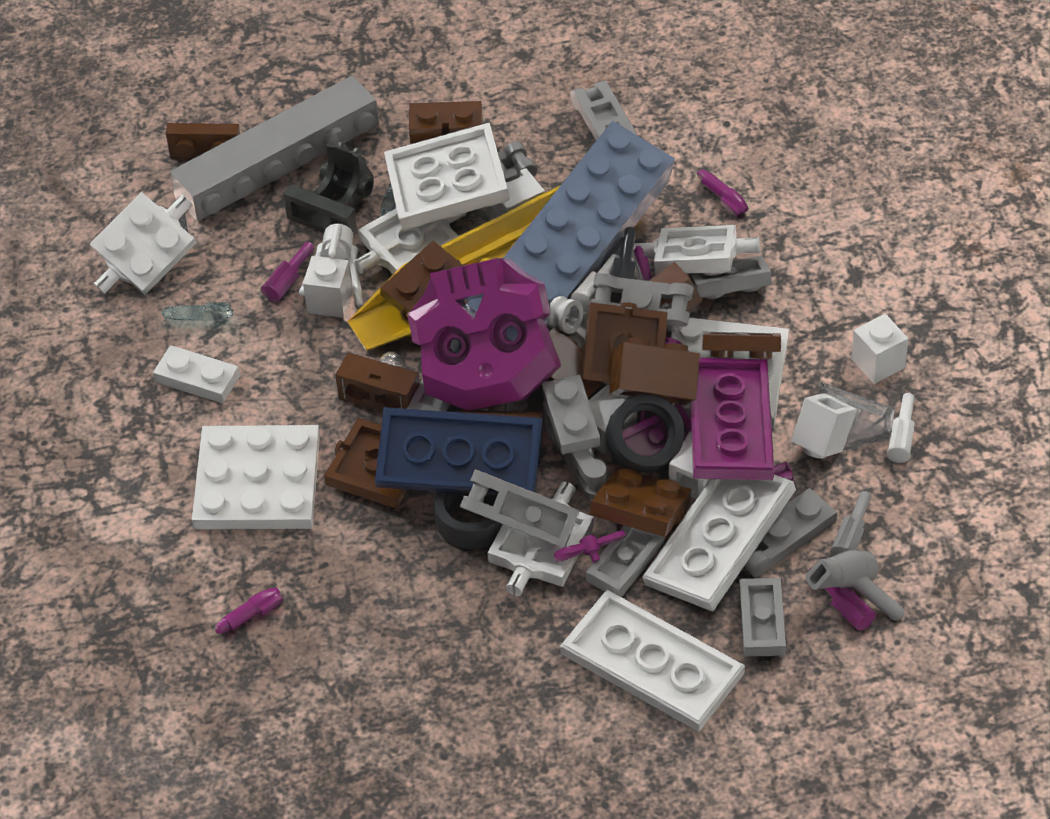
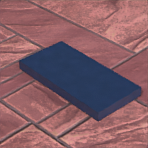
M384 407L375 485L379 488L469 494L474 483L470 480L476 469L536 493L543 426L542 418ZM489 488L486 495L497 496L499 492Z

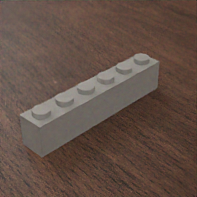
M352 75L171 170L170 175L174 196L178 199L183 194L191 201L193 206L187 211L198 222L327 153L326 145L328 143L335 146L339 142L344 144L379 125L377 101Z

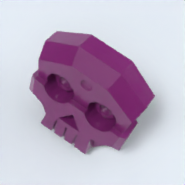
M495 258L430 273L431 278L423 296L408 313L412 341L421 345L422 377L425 394L465 410H480L526 400L562 366L544 320L551 314L545 283L526 273L511 259ZM483 297L477 312L465 302ZM511 326H514L518 331V336L513 341L507 337V330ZM456 338L462 343V348L458 353H454L451 349V343Z

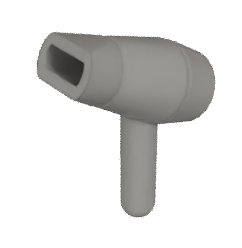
M848 550L827 559H820L806 574V581L814 590L829 587L855 588L890 619L897 621L904 616L902 606L872 582L878 573V563L875 556L869 551Z

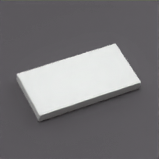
M774 475L773 480L710 479L642 578L645 585L707 610L714 611L796 491L794 482Z
M609 590L603 593L560 645V652L563 656L700 732L745 674V665Z

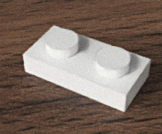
M170 345L155 368L153 375L156 383L223 404L239 379L240 372L239 366Z

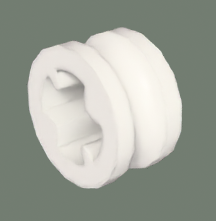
M563 296L554 298L549 305L551 314L547 317V324L551 329L555 328L563 333L572 334L581 324L583 307L578 300L568 299Z

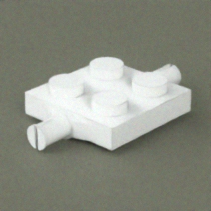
M141 192L90 243L91 248L105 260L109 268L93 283L96 288L103 294H106L121 279L132 284L145 296L196 244L195 238L183 229L178 221L193 206L191 201L181 194L168 209L156 205Z
M396 208L358 229L359 240L370 252L353 261L354 266L360 274H363L379 264L394 274L403 264L412 260L432 241L441 246L459 237L450 228V223L464 217L466 213L426 223L423 226L402 230Z
M736 225L661 228L660 237L653 243H634L633 250L636 246H641L644 256L654 258L655 275L675 262L686 274L704 273L708 276H716L724 272H731L733 258L739 253H760V238H737Z
M561 482L552 500L569 506L568 503L576 491L574 485L568 483L567 486V482ZM579 512L566 547L580 544L579 541L582 538L590 535L594 527V516ZM503 524L488 551V562L514 571L509 583L506 585V590L512 595L515 591V596H520L529 578H537L563 587L579 555L557 563L553 555L562 547Z

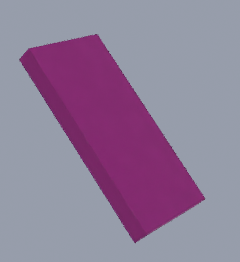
M700 358L696 400L690 403L693 479L773 480L774 456L767 359Z

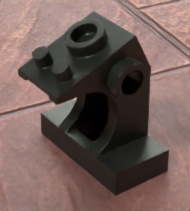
M341 142L337 146L328 143L326 145L328 161L320 169L319 180L321 184L315 191L310 192L291 184L283 193L287 219L323 233L332 224H343L352 230L354 238L357 234L355 209L363 198H367L371 194L374 187V175L366 165V159L361 156L363 153L361 150L354 148L353 152L345 150L347 146ZM335 193L343 196L339 201L331 200Z

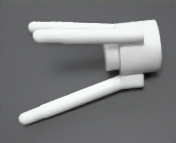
M332 224L325 229L323 242L317 245L315 256L349 259L355 303L358 308H361L363 306L360 276L353 263L357 259L358 248L352 245L353 232L343 224ZM303 282L299 290V295L301 296L305 295Z

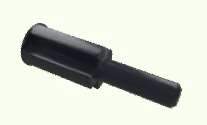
M633 227L625 228L620 258H614L611 275L627 279H633L636 262H632L631 257L636 230ZM611 292V299L621 301L622 293Z

